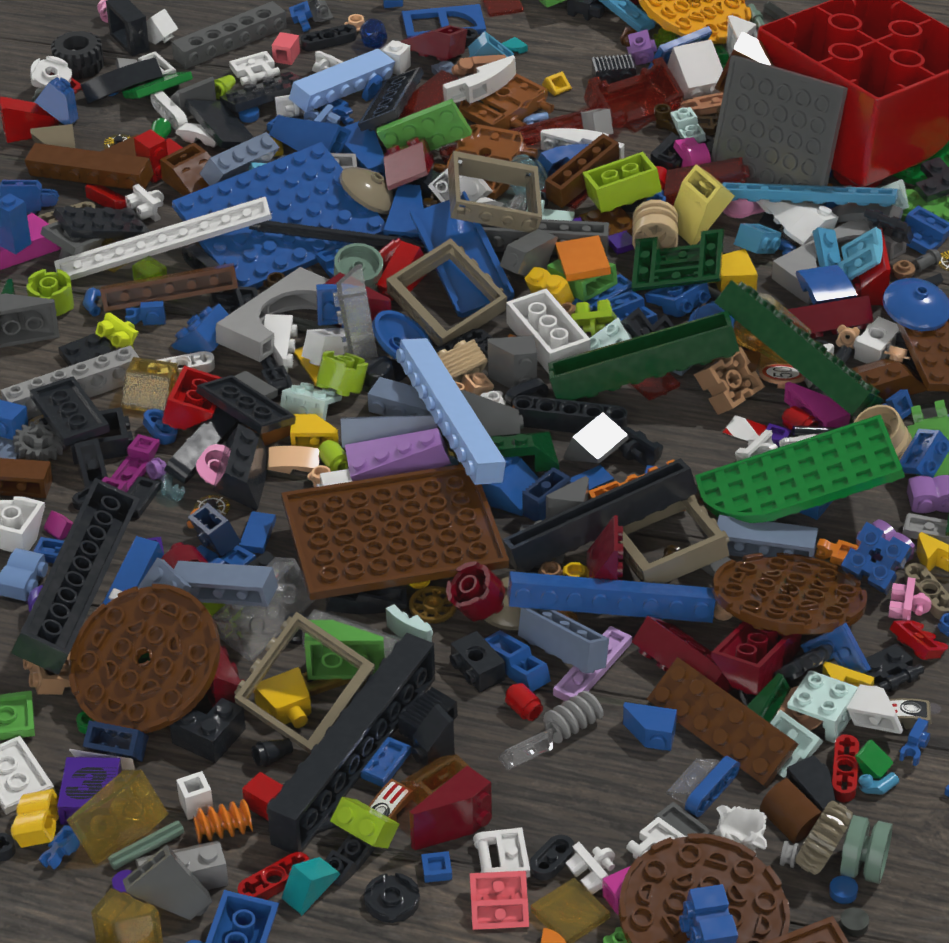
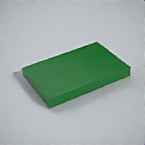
M191 71L176 72L122 91L126 99L142 98L193 79Z

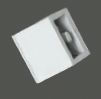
M448 168L428 185L441 202L450 200ZM459 175L460 196L465 191L470 201L476 202L481 196L487 197L493 191L483 179Z

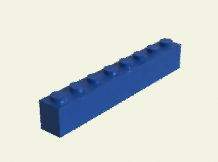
M511 571L507 591L509 607L634 617L650 616L659 619L713 623L716 603L713 590L709 587Z

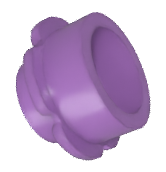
M157 457L147 462L146 472L150 479H164L167 473L164 471L167 465L165 461Z

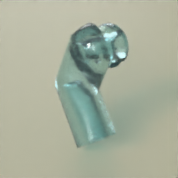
M162 475L161 494L173 501L181 500L185 494V488L181 486L179 489V484L173 486L171 475Z

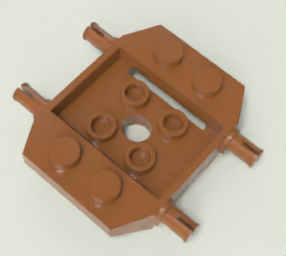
M516 74L501 89L481 99L483 104L478 101L469 103L467 100H463L460 102L459 110L463 117L476 124L501 129L515 127L523 132L527 128V124L522 122L524 118L538 109L551 113L554 110V105L546 102L548 97L547 88ZM488 106H493V107L497 108L498 111H496V110H494V109H492V108H490V107H488Z
M479 124L470 126L472 129L470 136L454 142L457 143L455 151L479 156L490 154L488 156L490 158L517 163L520 162L522 156L536 158L538 155V149L526 147L521 132ZM451 156L447 165L435 163L433 171L443 173L448 168ZM484 180L493 190L487 198L496 199L512 186L524 189L521 186Z

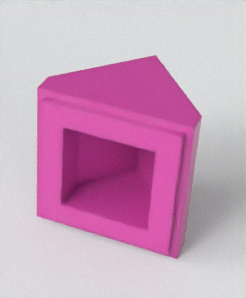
M51 510L44 525V530L57 540H62L67 537L73 522L64 515Z

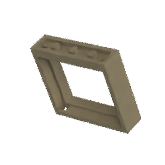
M453 151L448 165L450 217L452 219L529 233L539 228L542 220L538 166ZM459 175L526 187L528 212L460 199Z
M451 238L386 279L387 293L411 319L425 330L429 338L438 347L469 330L478 329L506 310L507 296L503 293V289L498 288L493 283L491 276L488 273H484L479 268L478 263L473 258L470 259L467 256L463 247H459ZM450 259L491 303L446 331L406 287Z
M692 495L687 500L676 502L665 510L646 516L641 521H635L624 526L623 541H618V543H623V559L641 582L665 584L729 556L727 543L730 540L727 533L719 529L716 520L708 516L706 508L703 505L700 506L695 495ZM686 510L709 537L652 563H648L627 534Z
M296 612L293 617L289 616L280 627L283 631L278 638L273 637L265 648L267 653L262 660L258 658L249 670L252 674L246 682L242 680L238 684V688L234 692L236 694L234 698L238 705L244 707L245 710L310 753L313 746L319 744L323 739L328 727L333 726L338 720L341 711L350 705L355 693L360 692L364 687L368 677L374 673L375 665ZM298 629H301L359 669L309 740L248 700Z

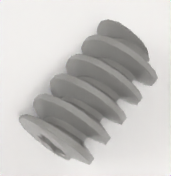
M582 691L577 696L575 695L569 700L562 702L561 705L554 707L553 710L545 712L544 726L550 738L555 743H561L563 738H569L571 733H578L579 728L585 729L587 723L593 724L596 718L602 719L603 709L594 695L588 691Z

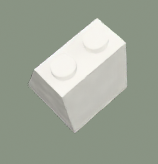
M712 40L673 47L666 71L684 99L720 93V91L714 88L723 72V68Z

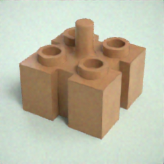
M739 347L740 351L736 352L732 357H719L713 361L714 363L694 374L703 391L708 389L712 397L709 398V401L717 415L735 408L744 402L745 398L754 395L765 387L756 371L750 372L747 367L751 362L742 347Z

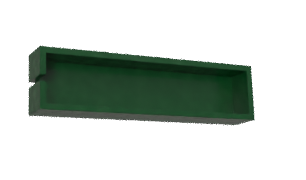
M731 280L715 300V304L724 311L728 310L731 317L852 416L857 418L867 408L882 403L883 399L878 396L880 391L876 387L864 381L860 374L844 365L845 362L828 352L823 344L809 337L810 334L795 325L792 319L779 312L771 302L759 296V293L751 286H747L742 281L738 284Z
M727 310L549 362V379L556 399L576 401L584 396L587 398L594 397L599 392L605 390H618L622 385L629 383L633 385L639 384L646 378H660L670 371H684L691 365L698 363L700 365L708 364L715 358H729L740 350Z

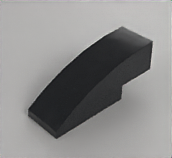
M395 586L326 598L325 610L348 614L385 613L386 608L394 604L400 610L406 609L407 587Z

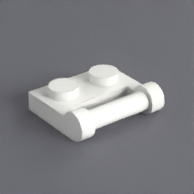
M522 827L479 832L474 835V846L478 848L481 865L480 873L526 871V878L530 877V866ZM492 844L497 846L500 867L492 868L489 846Z

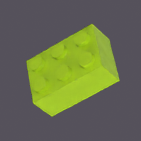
M644 152L583 172L587 194L601 213L613 211L616 207L630 205L636 200L653 197L656 193L662 192L658 169Z

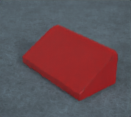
M102 185L85 186L86 197L103 207H110L112 209L127 207L124 196Z

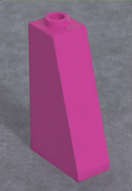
M33 213L28 214L32 244L17 254L0 246V270L60 250L61 247L40 234L42 227L49 225V223Z

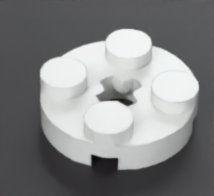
M46 56V59L41 61L39 58L31 66V84L38 88L46 87L56 77L59 79L62 77L70 83L72 71L68 68V63L61 58Z

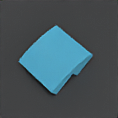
M875 227L841 247L843 261L839 263V267L845 272L849 280L880 264L883 252L881 229Z

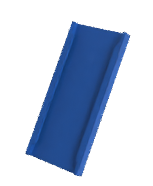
M463 191L460 199L470 201L466 192ZM450 200L415 212L413 209L409 210L412 221L427 252L432 251L451 238L459 247H463L467 256L470 259L473 258L484 273H488L491 276L493 283L498 288L503 289V293L507 296V302L514 298V290L503 268L500 266L498 257L480 223L452 219L450 217ZM450 259L435 268L458 317L470 316L491 303Z

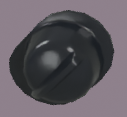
M387 356L372 357L365 362L368 363L362 390L369 393L379 377L399 382L407 375L404 373L401 364L397 361L391 360Z

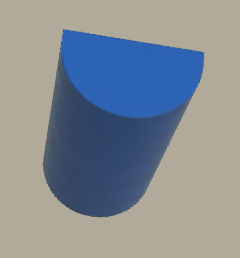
M224 890L205 943H267L279 903Z

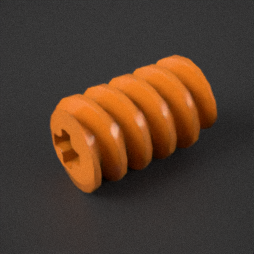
M244 799L240 800L239 808L232 801L229 803L228 810H226L223 804H219L217 813L212 806H209L207 815L204 814L201 808H198L196 817L193 816L199 844L202 843L203 835H206L210 842L213 841L215 832L220 839L224 838L225 830L228 831L231 837L235 835V828H238L242 835H245L246 826H249L253 832L249 807Z

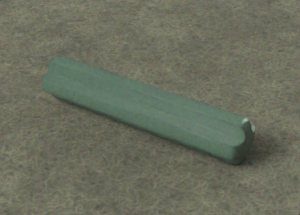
M175 821L110 855L108 858L109 863L116 870L181 836L184 833V828L179 821Z

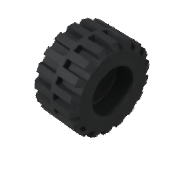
M67 32L64 35L58 36L57 39L53 40V44H51L52 56L61 58L68 63L73 79L92 77L95 73H99L104 66L101 39L91 32Z

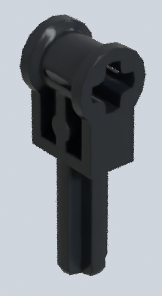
M272 354L260 362L263 370H261L262 380L278 389V395L282 394V390L291 388L292 381L284 365L277 367Z

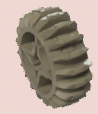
M829 802L796 855V863L802 869L814 875L820 873L849 826L853 812L841 803Z

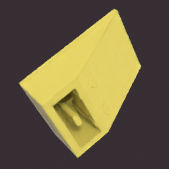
M697 164L682 181L673 206L678 214V234L690 245H696L700 241L701 231H708L735 197L710 173Z

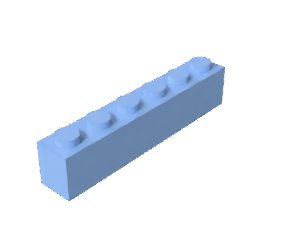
M375 49L293 82L289 99L305 112L317 109L364 89L368 82L377 74L383 77V81L391 78L395 61L380 49Z

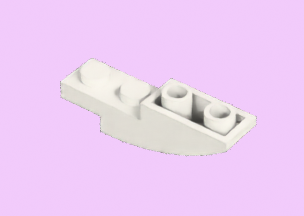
M512 55L477 67L476 74L443 84L444 101L453 99L455 103L463 100L473 103L498 91L516 75L515 56Z
M572 128L544 129L541 131V149L546 151L563 145L590 144L602 132ZM618 142L619 158L623 159L625 144Z

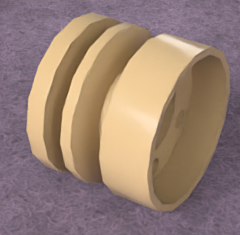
M649 200L636 207L632 222V244L634 248L636 246V239L658 237L661 248L678 246V214L671 204L662 200Z
M875 405L861 412L854 423L881 414L900 460L912 441V436L904 425L899 413L888 405Z

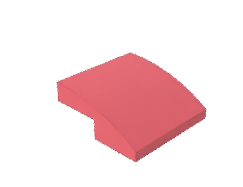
M526 871L470 873L472 930L529 927Z

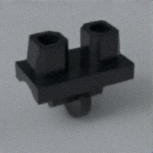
M630 427L623 428V431L629 437L627 441L618 447L623 452V457L627 460L635 459L646 467L647 465L655 466L656 459L662 455L663 445L658 442H651L647 439L646 434L640 430L634 431Z

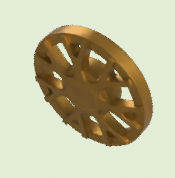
M439 586L421 588L411 596L409 601L411 614L413 616L418 615L424 623L436 624L444 622L451 618L457 609L454 605L452 607L443 606L452 603L447 598L446 588ZM432 592V595L425 596L426 593ZM444 594L446 597L442 599L440 595ZM417 599L419 601H422L423 604H418L414 602ZM424 610V612L420 614L417 611ZM445 612L446 614L441 616L439 613ZM429 614L435 615L434 617H427Z

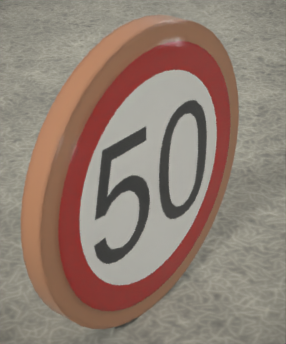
M771 364L759 370L760 378L777 384V389H785V383L787 382L796 384L806 379L789 364Z

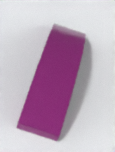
M138 434L128 446V456L111 478L104 477L102 481L124 492H128L139 476L143 477L145 475L146 464L155 457L160 440Z

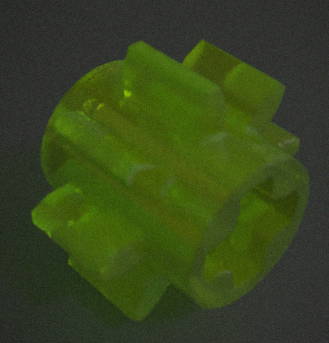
M663 28L658 30V34H653L657 48L678 38L677 34L666 31Z

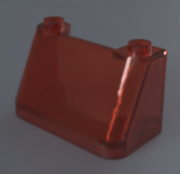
M660 57L653 59L652 63L654 65L650 69L642 68L640 75L611 84H608L606 80L601 81L599 76L589 79L584 101L591 110L610 109L612 127L621 128L625 124L654 116V107L657 104H667L671 107V111L677 110L681 106L684 93L664 59Z

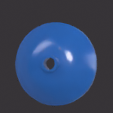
M904 278L892 282L884 292L883 306L886 312L894 321L904 327L917 331H932L944 326L949 320V299L939 287L931 282L918 278Z
M385 310L378 313L373 320L372 328L375 339L381 348L396 360V351L400 348V341L403 339L427 338L433 347L431 339L425 330L413 319L400 312Z

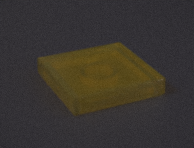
M572 878L531 904V912L548 929L559 933L566 943H573L610 919V911L575 878Z

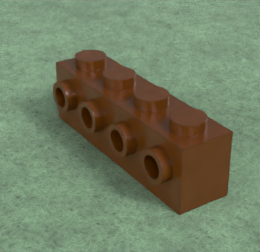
M602 133L545 180L546 199L561 208L566 206L586 189L583 172L620 160L619 143Z

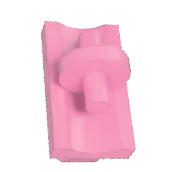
M908 577L907 585L893 583L891 600L895 601H890L888 618L910 620L912 611L918 616L930 611L931 600L924 593L914 595L916 578Z

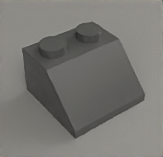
M534 335L487 339L489 378L508 388L537 378V350Z

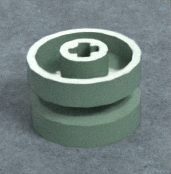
M353 243L346 245L335 256L333 277L341 272L379 292L376 284L383 272V258L380 252L367 244Z
M853 815L843 844L840 875L855 878L861 870L862 863L865 862L863 872L865 881L880 884L889 853L893 824L878 821L874 824L871 836H869V819Z

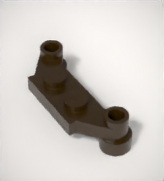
M657 104L654 107L656 127L658 129H667L675 135H679L671 118V107L667 104ZM721 106L717 108V116H697L698 124L705 135H714L716 132Z

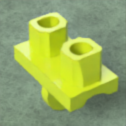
M112 313L105 314L104 320L98 322L95 331L98 336L109 339L116 348L131 345L134 349L133 343L138 336V331L135 330L134 324L130 321L123 322Z

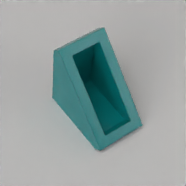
M321 857L292 865L281 898L300 915H303L336 880L340 873Z

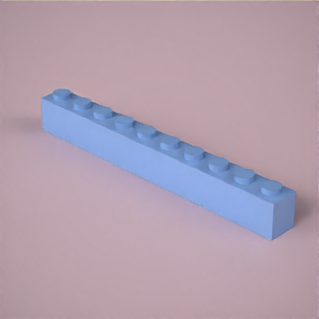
M427 338L401 340L400 348L396 351L397 362L401 364L404 373L408 375L412 386L416 388L420 399L424 401L427 410L432 414L434 422L438 424L442 435L446 437L450 448L454 450L458 461L465 468L466 474L470 476L475 485L502 483L506 461Z

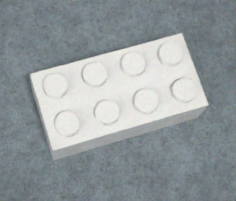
M547 289L506 302L508 326L517 336L534 335L537 360L548 374L549 362L590 351L591 339Z

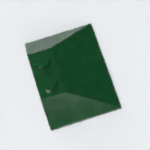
M724 230L701 231L700 244L661 248L658 237L636 239L632 291L721 281Z
M550 431L490 437L503 458L531 455L535 472L548 471L551 468L559 470V462Z

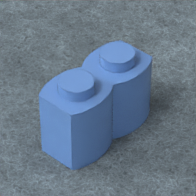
M16 548L10 555L7 565L0 572V595L27 601L30 592L35 587H38L40 579L47 574L48 564L45 562L44 554Z

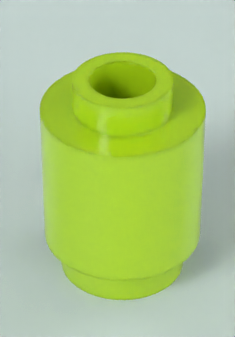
M326 440L319 446V458L325 466L330 468L331 472L348 468L346 452L339 443Z

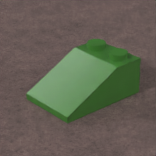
M310 620L375 665L374 673L377 671L381 661L385 658L384 637L335 620ZM305 633L304 642L308 680L352 679L359 670L358 668Z

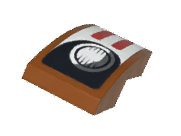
M391 779L372 800L369 807L397 822V814L413 799V790Z

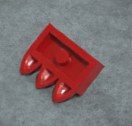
M912 620L893 621L890 630L897 635L898 641L910 646L917 657L923 660L937 659L948 649L947 644L934 641L936 638L935 634L923 631V624Z

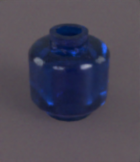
M368 19L360 27V35L364 46L367 48L378 49L387 42V32L384 23L380 20Z

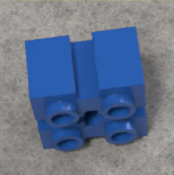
M866 522L856 538L859 545L858 549L850 548L841 567L844 572L851 573L859 580L862 579L863 575L868 577L867 580L871 587L887 595L897 579L896 572L894 571L896 566L903 569L912 553L910 545L894 536L890 541L886 540L883 530ZM880 554L882 560H877L876 563L872 562V556Z
M723 884L689 889L687 900L683 902V914L679 916L680 929L682 933L686 932L687 938H690V941H687V943H736L738 932L733 916L730 915L728 910L729 902Z

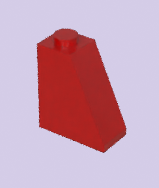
M0 97V112L7 143L32 139L30 132L32 128L59 125L55 117L34 102Z
M400 241L376 284L380 293L390 298L391 301L394 299L387 293L386 279L424 256L419 246ZM426 275L406 287L408 291L411 292Z

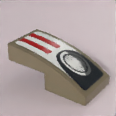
M906 698L889 699L900 723L904 724L905 729L913 728L918 718L928 721V725L932 724L929 701Z

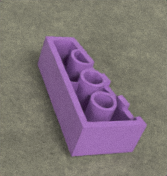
M438 428L345 445L352 481L440 468L451 464L448 448Z

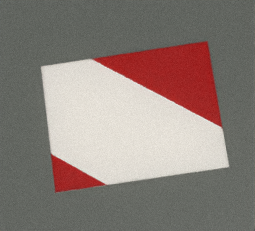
M735 415L722 433L749 441L753 435L760 436L767 426Z

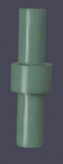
M749 4L747 7H750L752 22L758 28L765 25L761 12L756 9L754 4Z

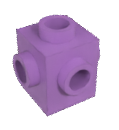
M648 30L629 34L630 46L627 47L628 54H632L635 64L640 65L651 62L657 47L655 40L650 39Z

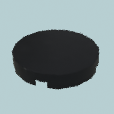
M388 873L381 874L372 879L365 888L364 903L366 910L373 918L382 922L395 923L404 921L413 916L419 908L420 894L418 885L412 878L401 873H395V875L388 876Z

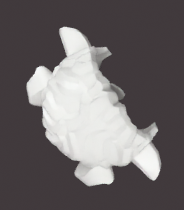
M721 805L716 808L720 814V819L713 835L734 840L755 853L757 847L763 850L766 849L767 841L763 834L766 829L765 819L767 816L764 815V812H760L758 809L741 808L740 806L737 808L734 806L730 809L728 806Z

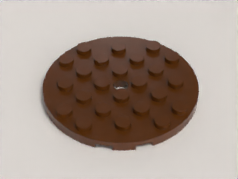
M762 553L744 555L742 561L730 560L720 566L713 579L712 590L714 598L725 611L751 624L755 629L777 631V633L785 636L791 634L829 633L844 623H847L849 627L862 618L867 604L866 590L861 589V582L851 573L844 575L838 571V566L798 554L777 553L776 557H763Z
M152 584V586L143 588L136 586L118 593V597L108 604H101L81 627L70 654L71 674H69V681L72 693L75 695L81 709L95 722L136 729L143 733L154 732L183 718L201 701L210 688L220 659V638L216 623L206 607L196 597L181 588L166 584ZM149 653L150 661L147 660L145 663L139 664V658L143 654Z
M690 833L687 834V837L676 839L669 837L652 845L650 850L641 857L638 856L622 883L618 910L621 928L628 943H687V941H690V938H687L686 932L682 933L679 916L683 914V902L687 900L689 889L723 884L729 902L728 910L730 915L733 916L738 932L736 943H764L788 933L790 925L789 902L785 897L781 887L782 883L770 865L766 866L758 859L754 851L725 837L712 834Z

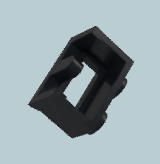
M673 132L650 155V161L655 166L667 169L670 178H673L680 172L683 161L673 146L675 140L684 138L676 136Z

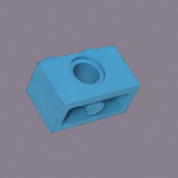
M741 223L734 245L756 254H775V251L778 250L781 244L780 237L782 233L761 224Z

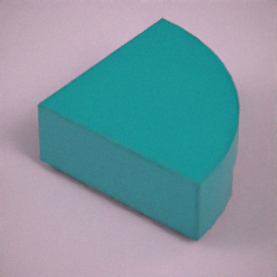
M516 37L501 43L511 51H518V54L528 51V45Z

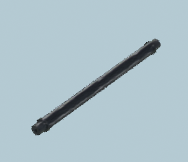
M268 220L249 226V229L257 230V232L285 234L352 244L362 243L376 247H384L393 239L400 238L404 242L419 246L424 251L422 241L410 238Z

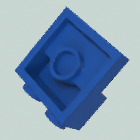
M707 283L656 288L645 294L646 302L662 306L664 314L673 315L674 317H682L690 313L693 308L707 303L709 298H711Z

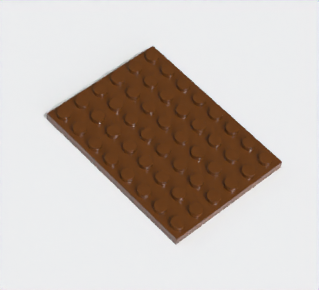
M462 464L281 493L282 503L310 600L455 577L458 573L456 571L458 567L474 561L485 565L490 571L509 568V558L481 484L475 485L470 476L466 474Z

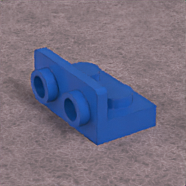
M918 429L899 460L903 472L933 478L949 452V440L940 430Z

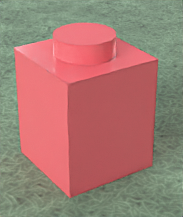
M280 32L272 44V57L276 63L292 65L300 53L299 35Z

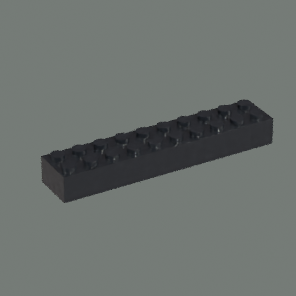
M97 478L94 479L11 654L59 675L136 509L139 498Z
M406 633L401 641L395 643L389 656L383 658L377 671L368 677L366 685L360 692L355 693L352 702L346 709L341 711L335 724L328 727L323 739L319 744L313 746L308 758L298 765L296 773L290 780L285 781L277 797L271 799L268 803L266 813L268 814V831L270 832L271 845L291 854L304 851L318 833L321 824L326 822L333 813L332 809L334 807L329 804L333 802L336 807L338 806L341 797H345L361 777V771L387 737L391 738L398 729L400 712L405 707L409 708L410 705H413L418 696L426 692L435 681L434 643Z

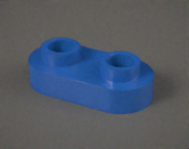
M159 409L145 411L143 425L151 436L159 439L162 445L175 442L178 430L161 423L164 412Z

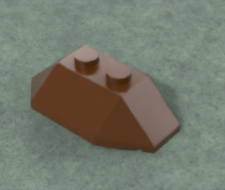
M885 358L852 368L862 376L864 381L872 384L880 391L878 396L883 399L880 405L886 403L885 400L899 390H908L909 396L927 391L921 377L899 361Z

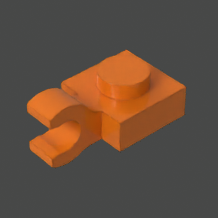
M819 539L815 557L819 559L831 557L830 563L841 566L850 548L857 550L859 546L842 540H838L837 544H834L826 539Z

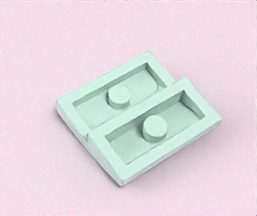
M780 710L770 724L799 744L778 773L785 779L787 767L812 756L823 741Z

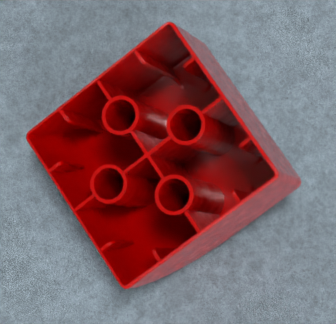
M829 0L758 28L757 39L762 41L775 67L848 88L831 166L833 176L840 184L844 186L851 185L852 187L876 188L882 183L884 178L920 164L936 154L949 142V27L902 0Z

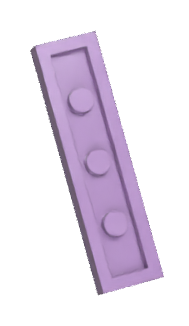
M610 626L602 634L609 638L606 668L595 670L594 673H583L579 668L573 666L553 688V696L567 701L571 697L577 696L579 692L589 691L632 644V636Z

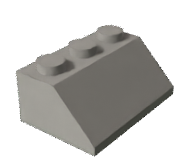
M217 840L172 850L206 890L229 885L226 861L221 844ZM153 855L135 859L137 868Z

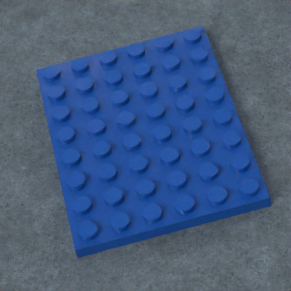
M322 142L172 201L173 209L183 222L266 196L272 219L268 221L384 235L383 230L386 224L377 212L362 206L344 190L339 179L343 168ZM248 226L199 241L198 243L207 255L219 265L234 263L238 286L256 287L257 289L264 286L263 281L267 280V276L270 273L280 272L286 277L299 267L304 269L319 263L315 253L344 242L257 232V230L249 229Z

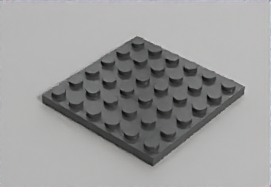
M731 55L711 154L710 174L721 184L726 182L827 186L848 88L741 56Z

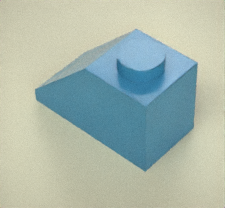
M486 31L468 46L469 57L506 55V57L514 55L511 50Z

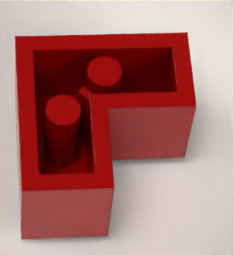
M151 129L134 137L136 156L150 159L154 172L150 181L155 183L161 180L160 159L183 147L170 138L165 140Z

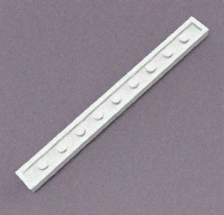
M265 196L54 261L56 272L57 269H60L70 276V280H74L272 219Z

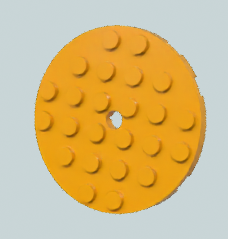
M638 0L650 19L661 25L664 30L671 31L681 37L709 26L712 34L708 40H712L713 44L727 43L729 15L749 22L751 19L750 7L746 6V0Z

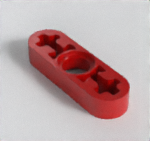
M841 735L835 740L832 787L835 799L840 802H849L856 796L858 762L855 755L859 752V741L852 735ZM844 747H849V755L844 754ZM840 765H849L852 767V770L842 771L838 767ZM842 781L847 782V790L841 789Z
M302 852L292 853L242 880L237 888L238 893L267 900L284 891L289 877L287 874H290L292 865L310 859ZM273 875H277L282 878L277 883H270L267 881V879Z

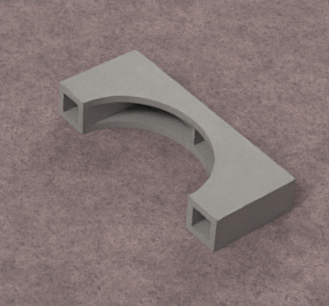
M867 220L848 221L833 229L836 233L840 255H842V246L870 230ZM884 235L889 261L906 252L907 243L895 242L889 236ZM814 240L773 261L772 279L806 304L812 303L808 291H802L795 273L798 270L819 267Z
M299 267L217 322L215 328L216 343L261 362L274 353V333L263 325L265 315H275L276 313L296 309L317 310L316 285L324 284L330 279Z

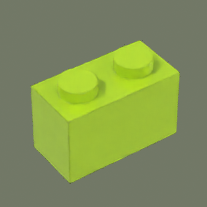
M341 797L330 820L333 824L373 847L387 849L400 825L359 800Z

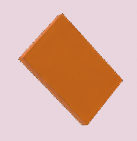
M599 235L556 242V251L568 282L611 274V268Z

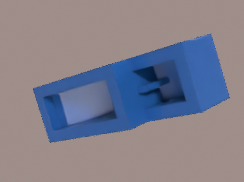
M589 144L563 145L541 152L535 166H538V171L545 178H548Z
M501 630L485 638L488 644L505 661V674L517 684L523 683L533 692L551 681L547 663L532 656L530 646Z

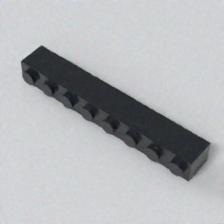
M680 458L502 539L510 564L517 572H529L538 565L551 562L560 555L575 551L580 546L595 541L614 515H618V526L624 527L635 521H641L652 513L665 510L676 502L687 500L690 496L698 493L691 468Z

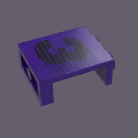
M66 757L57 805L60 825H115L114 798L117 780H122L123 778L120 758Z

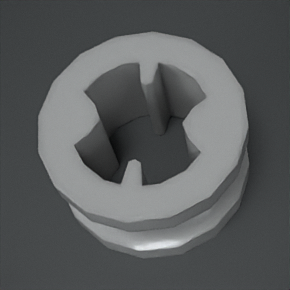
M784 841L780 865L789 864L791 868L795 867V858L799 850L798 843L790 845L789 841Z

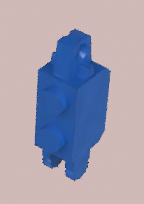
M2 180L0 182V199L10 193L24 200L27 214H35L37 211H41L42 207L55 206L59 200L56 190L42 189V184L38 180Z

